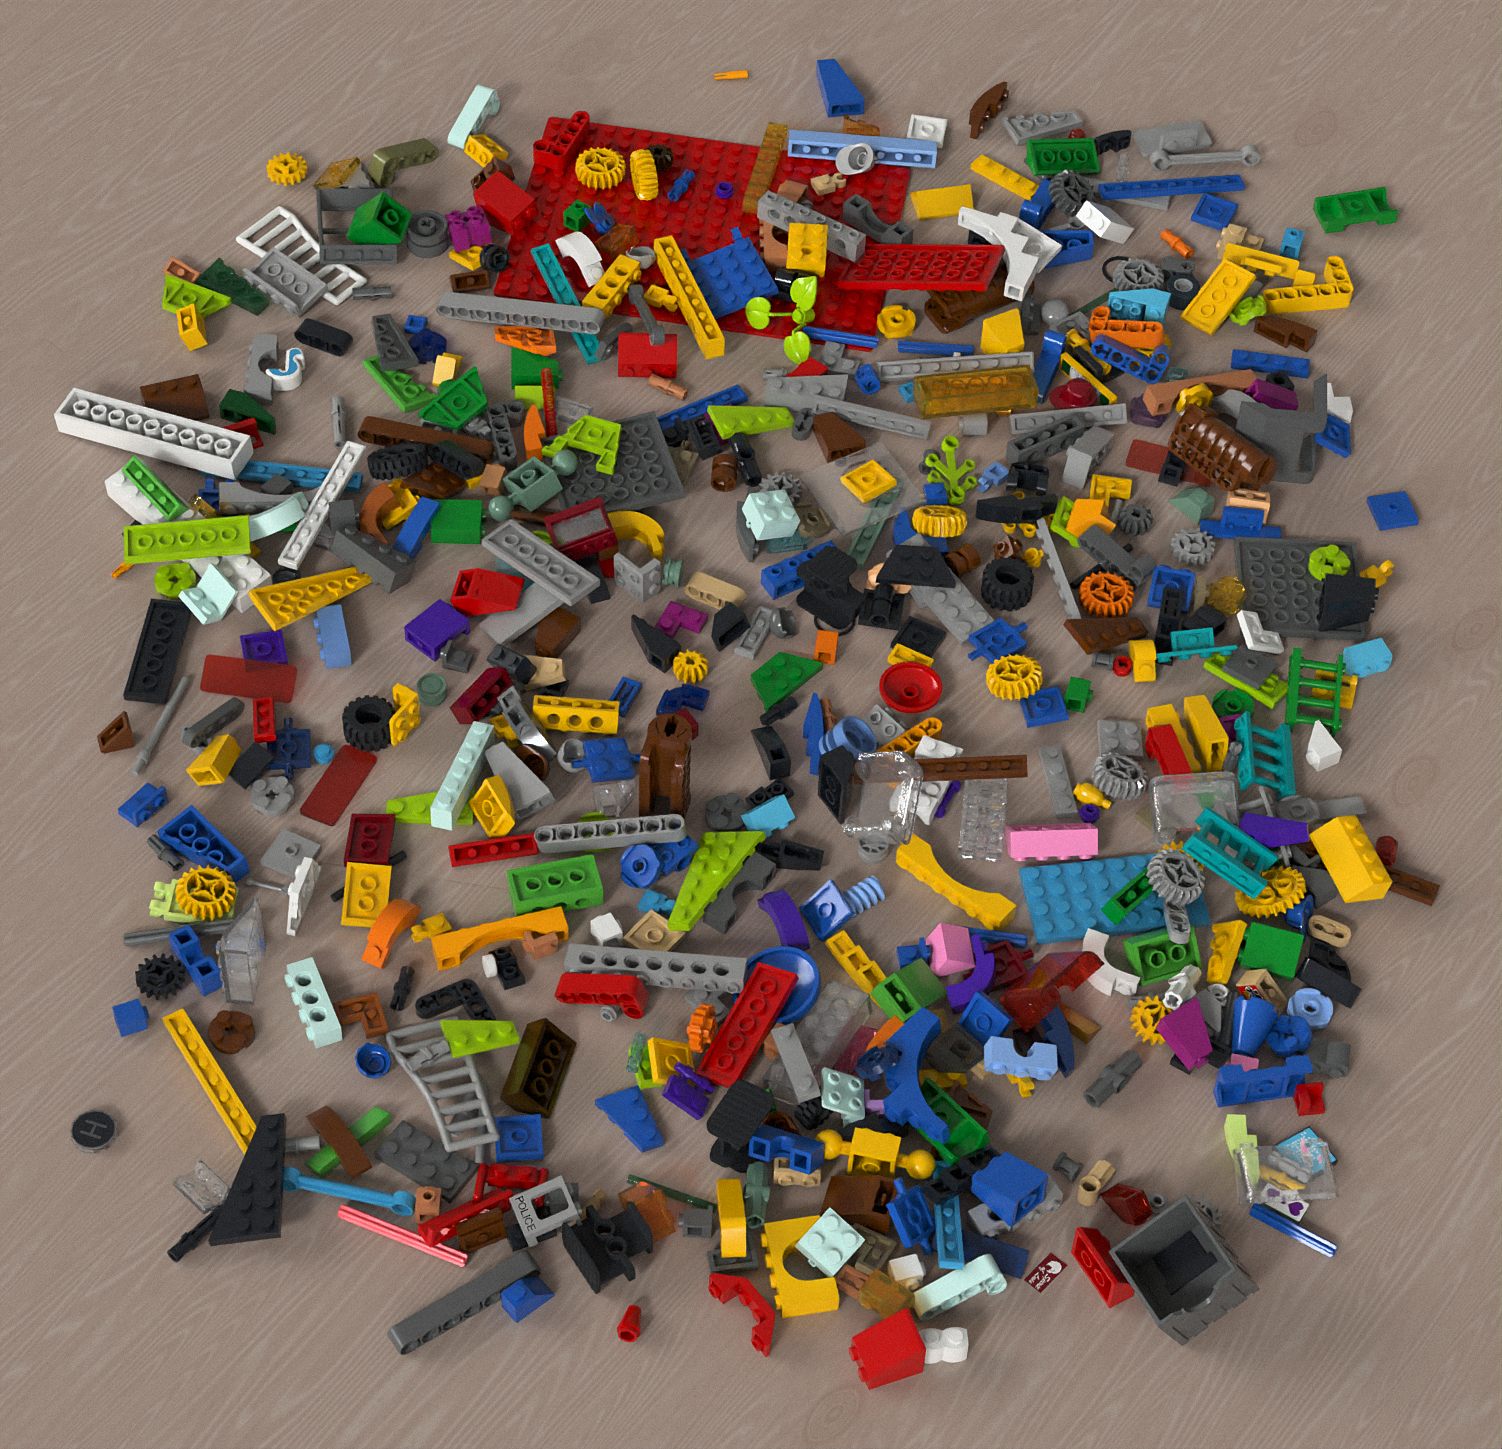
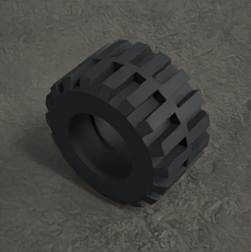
M999 557V560L994 559L986 565V569L983 571L981 595L982 598H985L987 604H991L990 607L999 608V611L1007 610V612H1012V609L1020 610V607L1024 608L1030 602L1034 584V573H1032L1031 567H1027L1028 564L1026 562H1020L1021 560L1018 558L1015 560L1012 557Z
M364 695V698L357 697L356 701H350L348 703L349 706H345L344 713H342L343 732L346 742L350 743L352 748L357 747V751L360 752L366 750V753H370L373 750L378 752L380 748L386 749L388 744H391L389 721L396 713L395 708L392 707L390 702H386L385 698L379 699L376 695H373V697ZM368 722L376 723L374 725H363Z

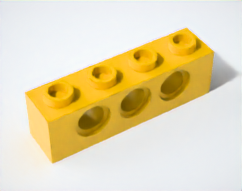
M620 254L583 299L582 307L598 308L605 313V319L610 317L613 309L621 303L624 295L628 293L629 285L639 281L642 274L640 262Z
M534 695L533 716L542 724L544 730L555 729L563 732L580 731L582 733L595 732L604 735L617 734L620 701Z

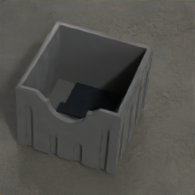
M1184 1195L1108 1251L1159 1329L1182 1346L1189 1342L1188 1339L1190 1337H1196L1207 1329L1208 1324L1212 1321L1215 1323L1228 1313L1227 1310L1231 1307L1235 1308L1244 1302L1249 1294H1255L1260 1290L1258 1285L1251 1279V1275L1245 1266L1238 1260V1256L1232 1247L1225 1241V1237L1219 1228L1212 1222L1213 1220L1210 1215L1188 1195Z

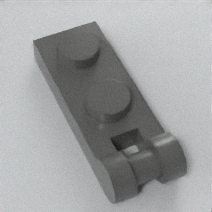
M622 323L600 341L594 356L599 360L606 355L610 356L615 348L618 349L619 332L631 333L633 326L629 323Z

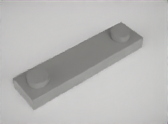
M793 1023L772 1029L773 1040L798 1102L801 1103L821 1096L820 1089Z

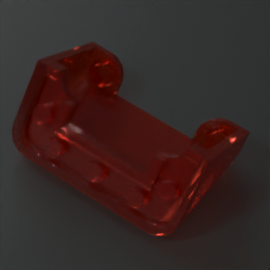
M1092 951L1048 953L1001 994V1004L1027 1033L1060 1004L1061 995L1054 985L1058 989L1062 986H1069V989L1073 992L1105 963Z

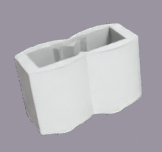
M951 1327L943 1331L936 1328H927L919 1331L926 1347L924 1363L933 1364L941 1360L955 1363L966 1359L969 1346L967 1329Z

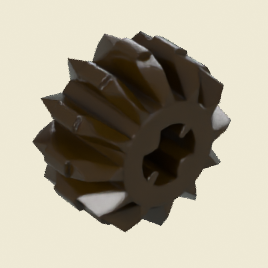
M658 143L655 146L650 144V147L645 148V150L648 149L653 155L657 173L661 171L666 173V170L671 169L674 161L671 148L666 147L665 144L661 146Z

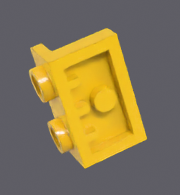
M486 134L469 135L464 150L467 155L483 168L494 157L500 160H507L509 154Z

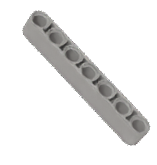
M669 814L542 826L535 831L534 838L541 852L559 853L636 846L640 844L679 842L687 836V828L682 816ZM676 826H680V827H679L678 829H676V830H673V829H672V828H674V827H676ZM658 828V830L651 832L652 829ZM636 830V832L629 834L630 831ZM610 832H615L613 835H607Z

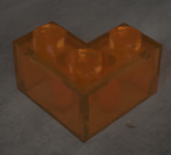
M641 1181L618 1193L624 1211L626 1210L627 1202L631 1201L635 1204V1207H637L639 1213L642 1214L650 1227L653 1243L676 1232L673 1225L675 1218L666 1207L665 1202H667V1198L661 1189Z

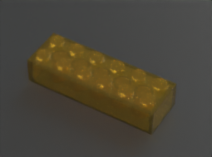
M1030 365L914 376L912 395L921 419L1037 408L1039 388Z

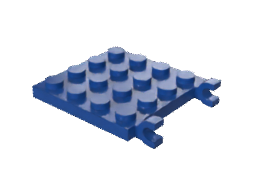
M738 227L730 229L733 235V244L692 261L685 248L680 250L715 319L746 307L747 303L755 297L768 298L779 293L778 287L749 237L743 239Z

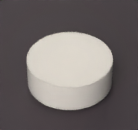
M492 954L482 956L486 977L496 976L497 965Z

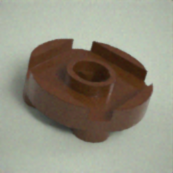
M222 1010L211 1021L208 1034L210 1042L217 1051L224 1054L239 1053L240 1049L244 1047L247 1049L253 1043L255 1028L249 1015L239 1011ZM230 1029H235L237 1033H233L232 1036H229L227 1031Z

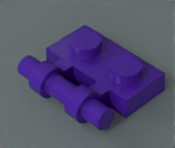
M677 1062L674 1069L680 1073L679 1077L673 1074L668 1078L662 1096L696 1120H699L703 1117L710 1100L703 1095V1092L706 1091L712 1094L715 1087L709 1083L710 1080L706 1077H700L693 1072L694 1069L689 1065L685 1066L681 1062ZM688 1079L696 1084L695 1088L687 1083Z

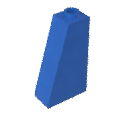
M835 59L817 60L816 76L827 116L839 117L864 114V97Z

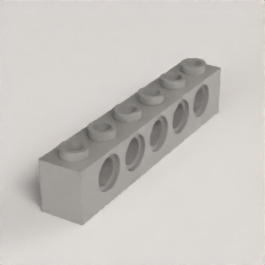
M769 190L758 200L757 218L787 232H789V223L828 225L827 250L853 262H856L865 252L866 234Z

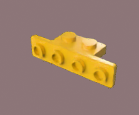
M1231 243L1226 244L1222 261L1224 258L1229 259L1239 266L1245 267L1250 272L1262 271L1264 272L1263 275L1269 277L1277 275L1295 279L1299 266V261Z

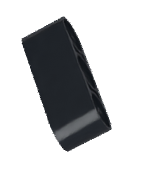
M306 318L294 333L295 338L300 343L339 357L343 356L353 343V337L348 332Z
M449 440L432 444L428 448L431 460L464 480L481 476L485 470V465L481 459Z
M1305 957L1295 974L1297 979L1350 1009L1362 991L1357 985Z

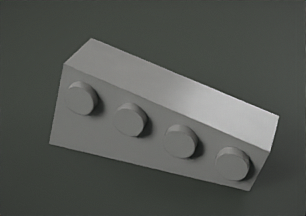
M848 374L768 378L764 407H787L789 412L799 413L803 408L813 409L815 395L845 401Z

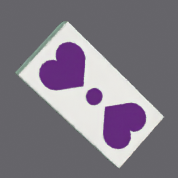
M1270 1183L1266 1184L1256 1201L1257 1204L1298 1225L1310 1205Z

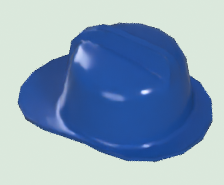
M1308 895L1306 899H1299L1300 904H1293L1294 909L1287 908L1286 913H1284L1285 922L1290 927L1300 930L1301 935H1304L1303 943L1306 941L1309 919L1313 915L1314 900L1311 895Z

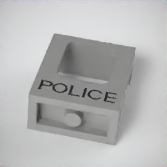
M562 1175L509 1198L529 1247L538 1244L537 1236L558 1228L565 1222L569 1223L576 1220L578 1226L582 1225L579 1216L583 1212L578 1201L573 1203L571 1197L575 1195L570 1182L565 1184ZM558 1188L562 1189L569 1207L543 1220L538 1219L532 1205L533 1199Z

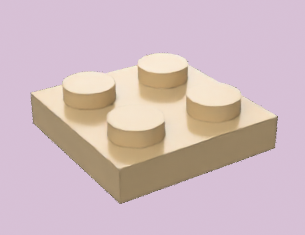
M650 910L623 937V943L632 949L672 952L686 937V932L669 931L667 926L668 920Z

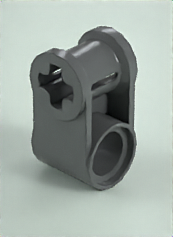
M1167 256L1162 259L1159 268L1162 269V274H1164V282H1167L1170 277L1178 274L1194 277L1195 264L1190 260Z

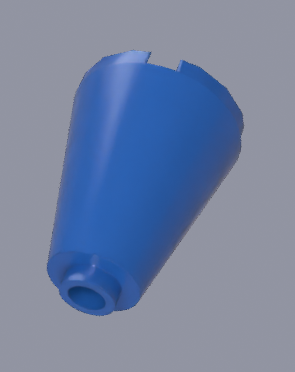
M1244 996L1236 998L1233 1007L1232 1053L1254 1058L1275 1023L1279 1011L1275 1012V1006L1263 999L1251 997L1250 1000H1243Z

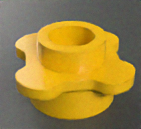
M1029 548L1024 552L1027 560L1025 562L1028 564L1027 567L1034 566L1037 568L1041 565V558L1044 556L1043 550L1037 551L1035 548Z

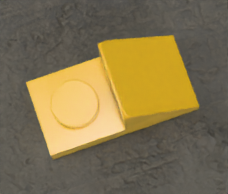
M444 352L442 356H437L432 382L434 386H439L442 381L449 379L455 381L463 362L462 356Z

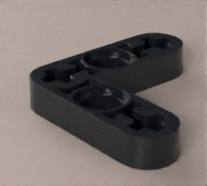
M463 979L418 998L415 1003L416 1014L422 1019H430L462 1005L471 1020H482L484 1016V1019L487 1021H497L477 984L471 979ZM464 988H467V990H471L470 998L467 991H463ZM445 995H449L453 998L450 1002L444 1003L440 1000V998ZM476 1003L483 1006L479 1011H474L470 1007ZM425 1005L427 1008L429 1007V1009L426 1010L425 1008H422V1006Z

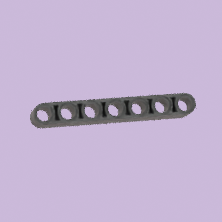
M528 1251L520 1252L397 1323L388 1331L387 1336L400 1355H406L500 1301L501 1292L519 1279L538 1278L542 1270Z

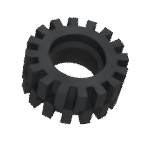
M821 1094L819 1097L797 1105L794 1117L807 1130H812L813 1128H818L819 1124L822 1125L823 1121L827 1120L829 1114H832L834 1111L822 1107Z

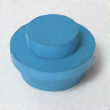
M329 744L317 745L313 750V757L320 764L330 763L335 755L334 748Z

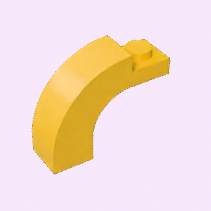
M634 511L607 513L617 540L635 539L642 542L648 548L652 560L656 558L662 563V554H665L664 531L655 520Z

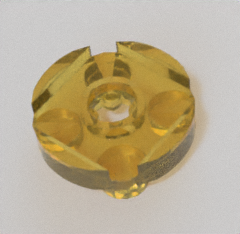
M196 493L190 498L189 504L206 519L223 517Z
M1222 577L1219 578V582L1215 584L1212 582L1209 585V597H1205L1207 605L1211 604L1222 614H1235L1246 599V591L1237 578Z

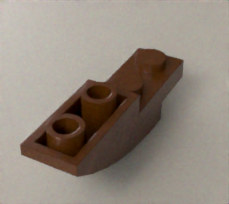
M1004 81L990 88L974 103L969 117V125H971L970 138L977 139L979 134L985 130V122H989L990 117L995 119L997 113L1002 111L1003 101H1007L1009 90H1007L1008 82Z

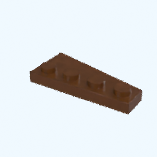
M1137 617L1066 619L1063 624L1087 655L1128 643L1130 640L1145 638L1149 633Z

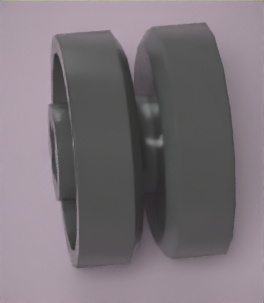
M422 210L412 214L406 229L407 248L409 251L420 258H434L443 254L448 248L446 218L439 212L432 210Z

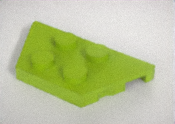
M169 274L165 275L164 296L162 298L163 310L177 314L176 310L194 303L202 317L205 318L232 303L231 297Z

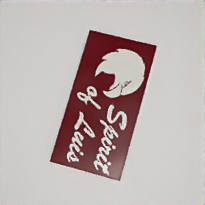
M1050 1253L1024 1280L1041 1293L1067 1265Z

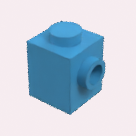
M1287 227L1279 256L1298 260L1305 232Z

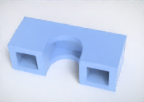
M991 1036L984 1045L985 1071L993 1072L997 1075L1011 1074L1019 1078L1027 1076L1041 1081L1050 1080L1058 1070L1057 1045L1035 1042L1028 1050L1027 1057H1022L1014 1050L1013 1039Z

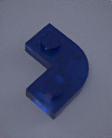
M682 684V687L674 688L670 691L667 689L657 706L656 716L673 714L681 710L682 706L703 711L710 696V690L689 684Z

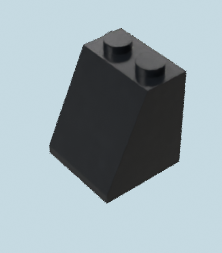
M1326 573L1319 599L1318 631L1324 632L1368 622L1370 613L1375 611L1374 600H1378L1379 595L1376 579Z

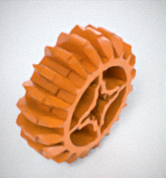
M1101 571L1097 575L1092 573L1080 585L1079 602L1083 606V611H1088L1089 616L1095 615L1096 618H1119L1127 615L1133 606V586H1130L1128 580L1124 581V576L1118 577L1117 573L1113 575L1109 574V571L1106 574H1103Z

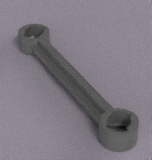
M629 285V302L631 305L636 306L649 332L651 345H664V327L657 324L644 299L642 285Z

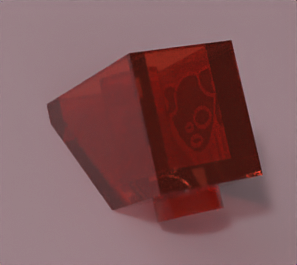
M1117 1183L1100 1194L1104 1202L1123 1223L1139 1226L1147 1221L1146 1219L1153 1215L1143 1189Z

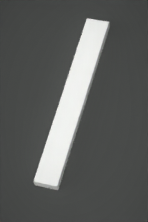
M350 441L346 442L305 512V517L301 519L278 558L279 565L298 570L329 516L328 502L338 501L366 453V446Z

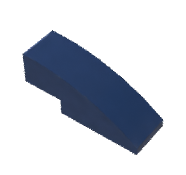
M1057 1002L1041 1009L1037 1019L1046 1031L1042 1038L1043 1043L1057 1045V1066L1066 1079L1074 1070L1073 1042L1064 1014Z

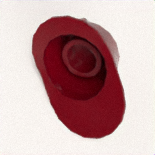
M1083 378L1071 379L1066 385L1053 389L1049 396L1050 403L1059 409L1089 407L1095 403L1097 398L1091 383Z

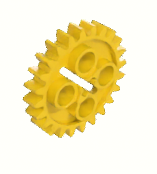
M1272 866L1270 870H1263L1261 877L1268 881V883L1255 899H1252L1238 888V891L1234 892L1236 896L1234 898L1239 911H1243L1244 915L1248 913L1250 917L1257 915L1258 919L1266 915V918H1269L1270 914L1278 916V912L1286 913L1287 908L1294 909L1293 904H1300L1299 899L1305 897L1304 893L1307 892V886L1302 873H1298L1297 869L1292 870L1291 867H1288L1284 870L1283 866L1275 869V866Z

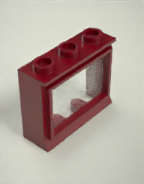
M601 497L543 518L554 549L572 561L619 544Z

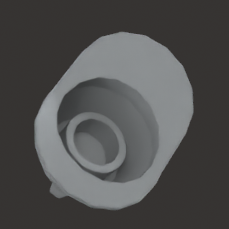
M859 143L842 148L836 156L835 163L840 173L852 175L871 170L874 167L875 161H878V157L875 156L869 144Z

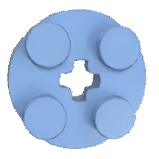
M1304 988L1296 991L1295 995L1290 997L1287 1005L1288 1017H1303L1308 1021L1311 1031L1325 1029L1331 1020L1333 1005L1331 1000L1321 995V992L1317 989ZM1307 1006H1310L1311 1009L1315 1011L1308 1012L1306 1011Z

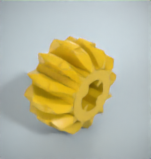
M687 649L685 653L679 652L678 657L674 658L673 673L678 681L684 680L685 684L688 681L695 684L696 680L702 682L703 677L708 673V661L704 658L703 653L697 654L696 649L693 652H689Z

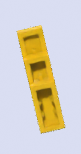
M845 930L826 940L824 944L843 969L864 993L879 1006L870 993L887 977L875 960L870 961L860 945L855 946Z

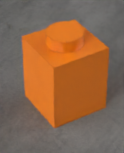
M818 630L814 653L815 661L835 665L839 632Z

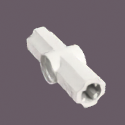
M1192 964L1184 966L1179 974L1168 981L1170 987L1163 999L1166 1007L1174 1011L1197 993L1195 986L1200 981L1199 977L1202 974L1199 967H1195Z

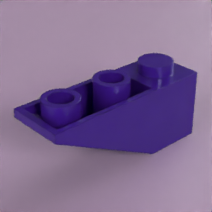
M1245 813L1238 825L1239 829L1266 848L1308 842L1310 840L1308 823Z

